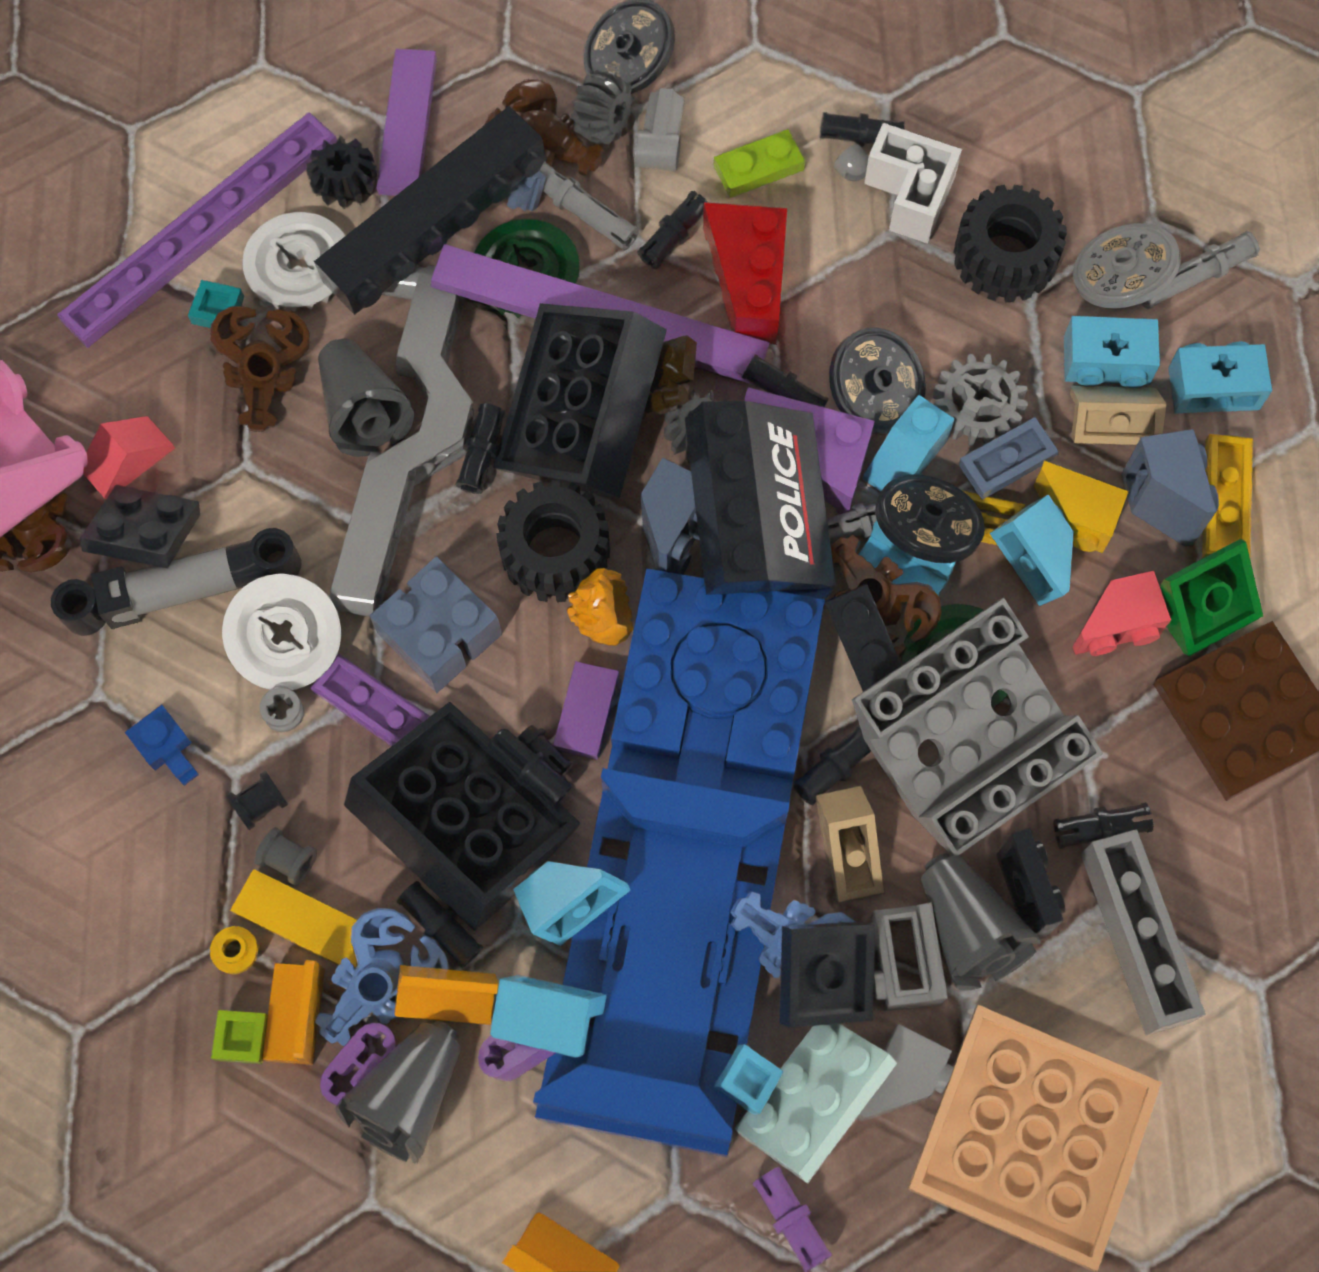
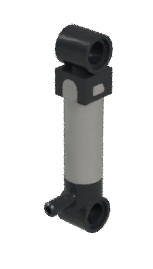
M266 528L258 532L252 540L172 560L168 569L149 566L126 572L120 566L93 573L91 576L94 589L85 581L79 579L67 580L54 590L51 596V608L53 613L72 633L80 636L92 635L98 632L105 625V622L111 629L142 622V614L241 589L250 582L267 575L283 573L297 576L301 569V557L290 536L285 531L277 528ZM276 551L285 552L280 560L267 562V558ZM87 602L86 607L81 612L72 614L77 604Z

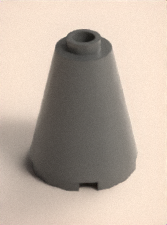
M336 339L330 341L322 348L318 355L319 370L329 434L337 448L344 454L360 457L369 456L372 451L379 452L377 447L389 441L392 446L399 443L410 431L415 418L409 398L353 340Z
M948 853L934 857L925 865L926 871L921 877V882L928 903L932 902L937 934L951 979L957 989L969 991L981 988L982 986L978 979L989 974L993 976L995 981H998L1021 967L1036 953L1032 943L1040 944L1041 942L1036 932L961 856L950 857Z
M435 1020L432 1024L421 1023L339 1101L335 1107L336 1114L348 1127L356 1120L364 1131L361 1137L384 1153L404 1162H407L408 1158L411 1157L414 1164L418 1163L426 1148L461 1052V1046L456 1041L458 1038L457 1032L438 1020Z

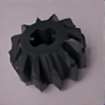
M341 135L337 143L330 144L323 139V150H311L310 158L312 162L306 164V173L310 180L312 192L316 196H321L327 206L337 200L343 209H345L347 202L350 200H354L361 205V194H373V182L377 181L378 177L376 165L373 164L372 152L369 151V148H362L357 138L346 144L345 139Z

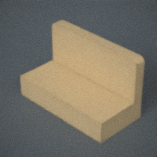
M1071 386L1070 395L1075 403L1071 436L1074 443L1137 445L1141 437L1163 434L1167 404L1156 388Z

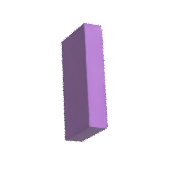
M575 661L553 744L558 751L598 760L619 679V671Z

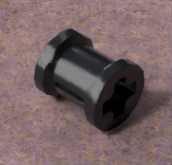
M266 771L260 774V780L239 794L230 793L226 796L248 830L255 827L256 820L277 806L284 808L288 805Z

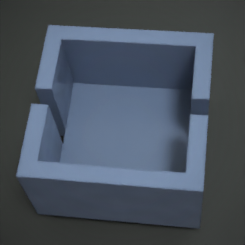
M436 556L407 582L409 588L407 594L399 589L369 616L377 634L438 693L466 668L461 649L457 646L461 641H463L467 655L474 661L502 635L498 616Z

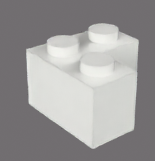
M885 123L882 124L869 154L864 184L898 195L894 203L889 231L928 244L955 179L962 149Z

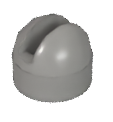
M854 144L837 158L834 168L845 179L856 182L866 176L869 157L858 144Z

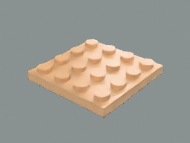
M977 1005L907 1190L1091 1271H1098L1162 1082Z

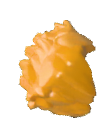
M605 568L594 570L580 582L576 591L569 593V602L573 605L567 608V614L570 621L579 627L581 634L590 637L594 642L616 646L626 641L634 629L633 623L630 621L632 611L627 604L630 601L629 597L625 594L628 587L625 581L621 579L622 575Z

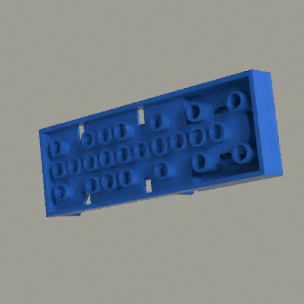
M646 568L611 736L612 748L608 768H603L601 774L603 792L587 864L589 868L600 869L626 882L630 891L572 936L563 985L606 994L604 1013L595 1017L594 1027H588L584 1054L582 1056L572 1057L555 1053L547 1058L542 1086L540 1090L535 1092L533 1100L537 1107L535 1115L537 1120L712 1155L728 1156L737 1103L715 1089L714 1086L732 1054L707 1050V1038L709 1031L738 1036L737 1046L747 1045L761 967L758 957L764 949V944L753 934L749 926L736 931L731 925L734 916L730 912L737 899L746 898L749 892L760 894V908L765 910L771 909L825 599L779 591L706 595L704 578ZM604 839L630 843L627 860L601 855ZM739 863L767 868L765 885L736 880Z

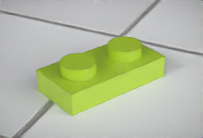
M789 129L715 156L714 168L729 198L804 171L805 160Z

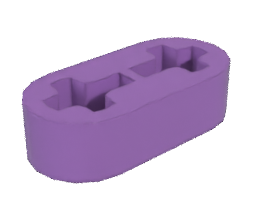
M370 1023L364 1025L354 1034L321 1076L320 1088L327 1101L337 1106L339 1101L346 1095L344 1092L339 1093L337 1096L333 1094L337 1088L333 1079L338 1073L346 1077L355 1066L360 1068L350 1081L352 1086H355L399 1045L397 1037L392 1030L381 1023ZM384 1034L386 1038L382 1044L387 1049L385 1054L380 1057L374 1053L362 1064L360 1060L369 1050L368 1046L364 1043L370 1035L378 1039Z
M489 1036L479 1049L478 1062L479 1067L486 1075L501 1081H512L555 1054V1052ZM503 1048L509 1050L510 1052L503 1057L504 1065H497V1062L502 1059L501 1050Z

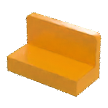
M305 960V965L275 963L262 1060L266 1062L313 1065L318 1025L315 1021L320 1012L325 969L317 961Z
M400 965L394 1015L396 1017L491 1025L494 994H498L499 982L496 975L492 973Z
M540 1212L534 1215L517 1245H512L502 1261L504 1265L515 1272H617L619 1269L618 1262Z

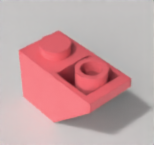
M1149 571L1110 581L1073 645L1075 655L1090 651L1091 656H1100L1114 651L1119 644L1133 641L1134 646H1142L1160 638L1161 633L1169 624L1171 618L1155 572Z

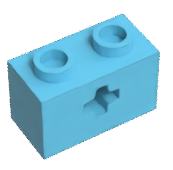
M1071 317L1064 334L1065 382H1078V384L1083 386H1096L1101 383L1121 384L1126 388H1138L1151 384L1160 366L1158 319Z
M1242 341L1233 342L1226 346L1207 347L1202 343L1189 344L1178 348L1168 367L1175 414L1260 410L1272 392L1265 344L1249 345V343Z

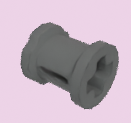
M275 827L270 830L260 843L255 854L254 863L261 868L265 866L272 867L288 876V882L297 886L311 870L317 856V850L310 845L305 848L286 839L283 837V831Z

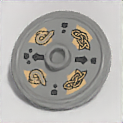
M1135 223L1112 228L1095 237L1079 253L1073 267L1075 286L1079 294L1086 301L1099 307L1114 309L1141 304L1157 296L1173 281L1181 262L1179 247L1172 234L1156 225Z

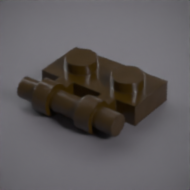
M688 335L663 342L649 392L652 394L648 396L642 419L646 417V414L655 411L659 414L672 412L677 408V405L688 402L687 390L683 386L679 387L680 384L691 382L694 378L697 342Z

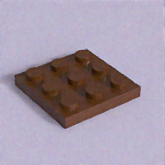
M1273 621L1157 679L1153 684L1226 801L1319 753V691Z

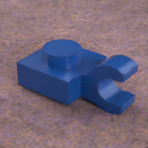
M163 705L159 706L125 732L155 771L163 764H166L184 786L199 775L181 752L192 742Z

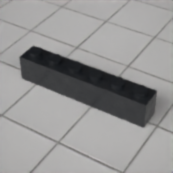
M508 106L318 257L314 263L322 282L354 315L364 307L367 308L374 305L386 289L396 281L406 279L413 272L415 266L427 256L441 251L447 240L458 231L472 226L484 210L493 203H499L504 200L516 184L525 177L535 175L546 161L542 137Z

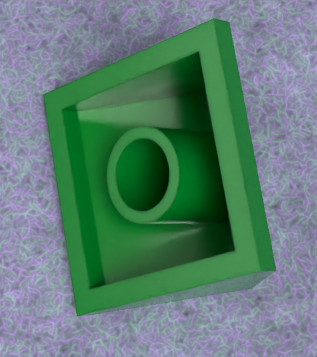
M1242 539L1172 574L1160 584V589L1171 618L1166 627L1187 656L1193 655L1263 617L1247 544Z

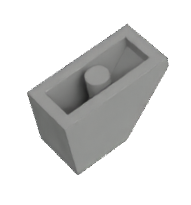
M898 1024L884 1049L897 1064L856 1119L863 1122L925 1101L932 1096L934 1090L942 1094L954 1069L953 1066L947 1064L952 1050Z

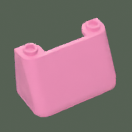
M0 360V537L81 478L83 467H86L88 463L85 449L79 441L75 442L69 435L57 437L54 445L24 411L23 399L27 397L25 382L21 375L14 374L3 360Z

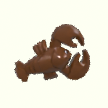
M525 80L517 83L507 91L502 100L503 105L507 108L514 103L512 109L522 113L520 117L542 137L546 164L552 166L555 157L570 163L574 162L578 164V174L584 176L589 171H595L602 162L601 155L604 153L603 148L599 144L587 148L583 141L574 133V121L569 114H562L561 118L557 117V98L550 84L542 80ZM496 108L488 116L485 124L498 115L501 110Z
M230 306L219 312L211 323L210 340L219 354L227 356L237 364V367L228 362H224L223 368L225 370L223 373L228 387L243 388L245 404L248 406V410L238 415L240 425H247L249 431L264 432L266 427L274 428L277 420L275 416L268 412L274 390L288 392L292 389V383L295 380V368H289L285 371H281V368L293 361L300 360L308 351L310 332L304 320L295 313L284 310H270L266 312L265 318L281 324L283 330L276 329L272 324H266L265 327L269 336L282 349L276 351L274 347L262 340L252 341L241 348L238 344L253 332L256 324L250 322L247 326L240 327L238 323L243 319L256 317V310L245 306Z
M67 494L56 495L0 537V572L14 570V566L10 561L2 559L4 555H8L11 560H16L17 551L10 540L13 537L18 540L21 546L26 548L22 553L26 560L18 561L17 564L21 571L29 573L44 571L57 565L67 556L72 545L70 535L63 526L56 522V517L65 514Z
M854 535L848 539L841 537L831 545L833 564L841 565V572L849 588L835 593L834 597L867 584L885 626L897 624L901 617L902 603L907 602L904 615L906 631L913 630L914 622L917 619H921L922 623L911 639L915 643L926 639L937 627L942 615L941 600L933 588L928 584L920 582L894 584L892 581L899 578L903 574V570L898 568V565L892 562L889 557H884L879 565L874 568L862 555L856 553L861 541ZM888 633L891 642L895 643L899 639L893 633ZM904 644L894 647L898 658L906 651Z

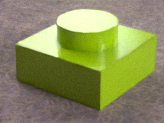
M218 1010L211 1059L224 1062L263 1064L262 1055L268 1015L266 1013Z

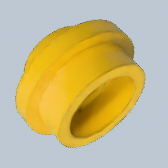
M231 926L221 930L213 938L210 945V957L213 964L227 974L245 972L254 964L258 956V943L255 936L247 929L239 926ZM234 941L239 942L241 949L238 955L227 957L225 951L228 944Z

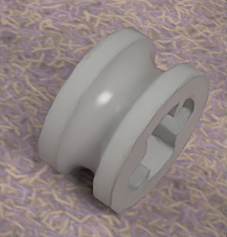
M278 687L268 691L262 697L260 714L271 729L278 732H289L301 723L304 717V707L297 694L291 689ZM285 700L288 706L293 704V708L286 710V718L279 719L276 713L271 716V712L278 709L277 702Z

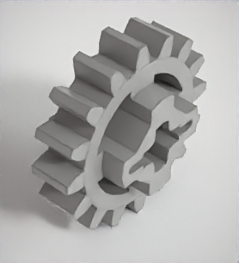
M968 354L964 366L958 360H953L950 370H942L940 373L939 384L935 385L932 398L936 399L934 405L954 418L952 438L957 440L962 434L968 436V444L970 446L975 444L977 438H983L984 443L987 444L994 439L995 434L1000 437L1009 432L1010 428L1014 429L1020 426L1022 421L1021 415L1025 414L1028 402L1023 400L1027 392V386L1016 385L1020 377L1019 371L1008 374L1005 372L1007 361L1003 360L995 366L991 364L992 358L990 354H986L983 362H977L973 354ZM955 405L959 406L960 412L956 409Z

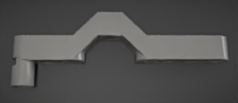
M417 264L413 272L406 279L396 281L382 293V295L412 300L397 352L396 373L400 376L413 378L428 401L419 432L383 453L372 451L368 456L330 590V598L337 611L370 617L369 615L382 605L414 486L466 455V451L463 449L465 440L470 438L476 419L472 400L447 365L465 297L431 287V278L436 267L434 265H427L425 268L419 267Z

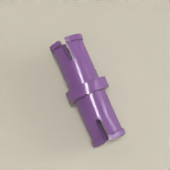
M780 1167L774 1168L764 1174L762 1179L759 1178L753 1182V1186L757 1188L776 1220V1223L773 1224L777 1234L783 1232L802 1264L804 1272L810 1271L821 1264L822 1261L832 1256L808 1218L811 1211L806 1204L801 1206L783 1176Z

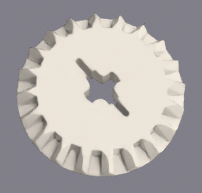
M292 212L274 217L261 225L246 244L242 260L245 279L252 292H255L263 303L267 301L277 309L288 307L294 312L297 307L305 306L312 310L313 305L317 302L324 301L327 303L329 296L333 293L322 282L314 261L345 237V235L335 223L314 213ZM287 256L296 260H300L304 256L307 268L295 266L292 269Z
M283 573L267 575L244 586L230 602L222 626L223 644L231 664L245 679L269 690L278 687L295 690L305 687L320 678L334 662L340 648L342 634L339 613L331 598L317 584L301 576ZM261 617L269 620L271 623L275 622L280 625L286 620L291 622L293 626L290 632L295 636L294 639L303 647L294 641L290 642L286 639L280 642V644L276 643L273 640L276 632Z

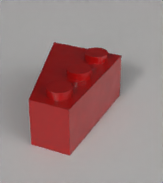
M703 202V231L711 251L715 274L717 273L721 286L722 298L731 330L769 342L772 345H777L788 208Z

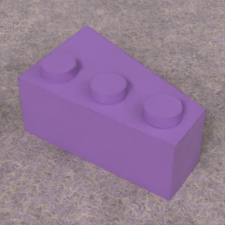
M748 387L744 401L813 413L824 501L837 508L836 512L839 514L849 512L868 452L875 421Z

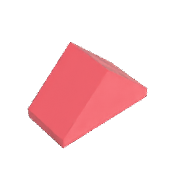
M148 416L101 423L86 452L88 463L86 467H83V475L106 500L116 485L126 487L173 451L175 447Z

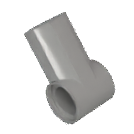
M660 88L649 95L644 129L639 130L637 137L636 167L677 171L681 145V134L679 132L684 108V97L678 95L674 89Z

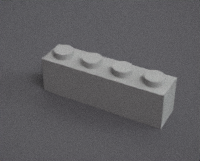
M1138 830L1091 842L1081 853V857L1145 1035L1185 1025L1206 1015Z

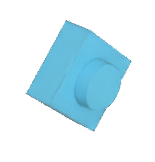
M742 1044L736 1047L714 1088L751 1114H760L784 1071L747 1045Z

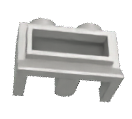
M932 902L916 906L874 910L870 919L871 923L875 924L874 952H876L878 970L874 971L873 991L875 999H883L885 1012L942 1005L948 997ZM911 920L922 989L900 991L889 923Z

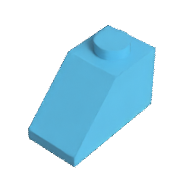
M918 395L893 425L862 479L881 492L886 484L896 478L907 475H921L947 443L954 418Z
M1046 495L1024 507L993 530L990 535L1039 606L1062 597L1069 592L1074 531L1064 518L1062 510L1055 505L1049 495Z
M547 861L541 867L533 870L528 878L513 890L531 933L561 946L627 894L630 888L626 882L600 869Z

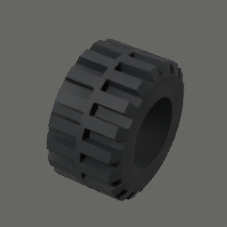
M1014 184L1013 189L1007 190L1005 185L996 186L994 193L987 189L980 193L978 200L972 199L967 206L966 212L963 213L953 254H956L954 260L956 270H962L960 278L965 284L968 282L973 283L972 291L978 295L984 291L988 293L987 299L996 301L997 296L1004 297L1005 303L1014 302L1016 296H1020L1022 301L1029 299L1033 291L1039 294L1045 289L1047 281L1051 282L1064 250L1067 229L1066 225H1062L1064 217L1061 211L1052 210L1054 202L1049 197L1043 200L1039 197V191L1032 188L1030 192L1023 191V185ZM1000 235L1012 236L1022 241L1029 250L1008 252L997 247L990 238Z
M552 480L550 487H543L542 481L533 483L534 490L529 493L524 488L516 493V503L511 500L504 506L505 516H499L497 523L499 533H496L497 543L504 570H507L509 580L514 586L518 583L520 584L522 593L530 596L535 591L539 601L547 602L549 596H556L557 603L566 602L565 595L576 591L580 582L594 570L599 568L607 569V558H610L608 521L605 520V511L601 504L595 505V497L589 491L581 495L579 485L570 483L568 488L562 487L561 480ZM550 527L567 528L576 533L580 538L571 551L557 557L542 556L529 547L531 540L536 534Z

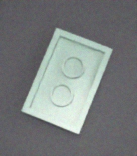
M841 1024L814 1025L781 1067V1070L784 1072L761 1113L753 1115L747 1111L734 1129L744 1139L808 1183L896 1066L897 1062L889 1053Z

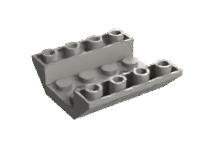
M1005 598L998 600L852 699L863 738L913 817L951 856H958L1103 754L1079 715L1064 716L1025 655L1019 643L1029 636ZM997 690L1006 692L1010 698L1009 711L1003 716L995 713L991 706V698ZM927 739L933 741L938 748L937 760L930 766L924 765L918 757V748Z

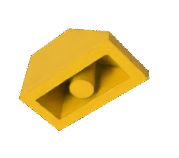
M1044 460L1034 484L1040 499L1049 495L1055 505L1062 510L1064 518L1074 531V547L1086 552L1097 551L1103 553L1113 536L1129 491Z

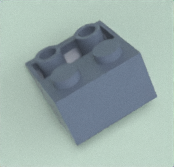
M1194 429L1141 437L1121 473L1125 490L1129 491L1127 498L1131 513L1183 546L1194 545L1219 506L1217 490L1214 485H1209L1205 471L1207 468L1206 450L1202 444H1198Z
M662 458L641 493L642 527L655 570L683 575L692 558L689 550L696 539L699 540L691 471Z

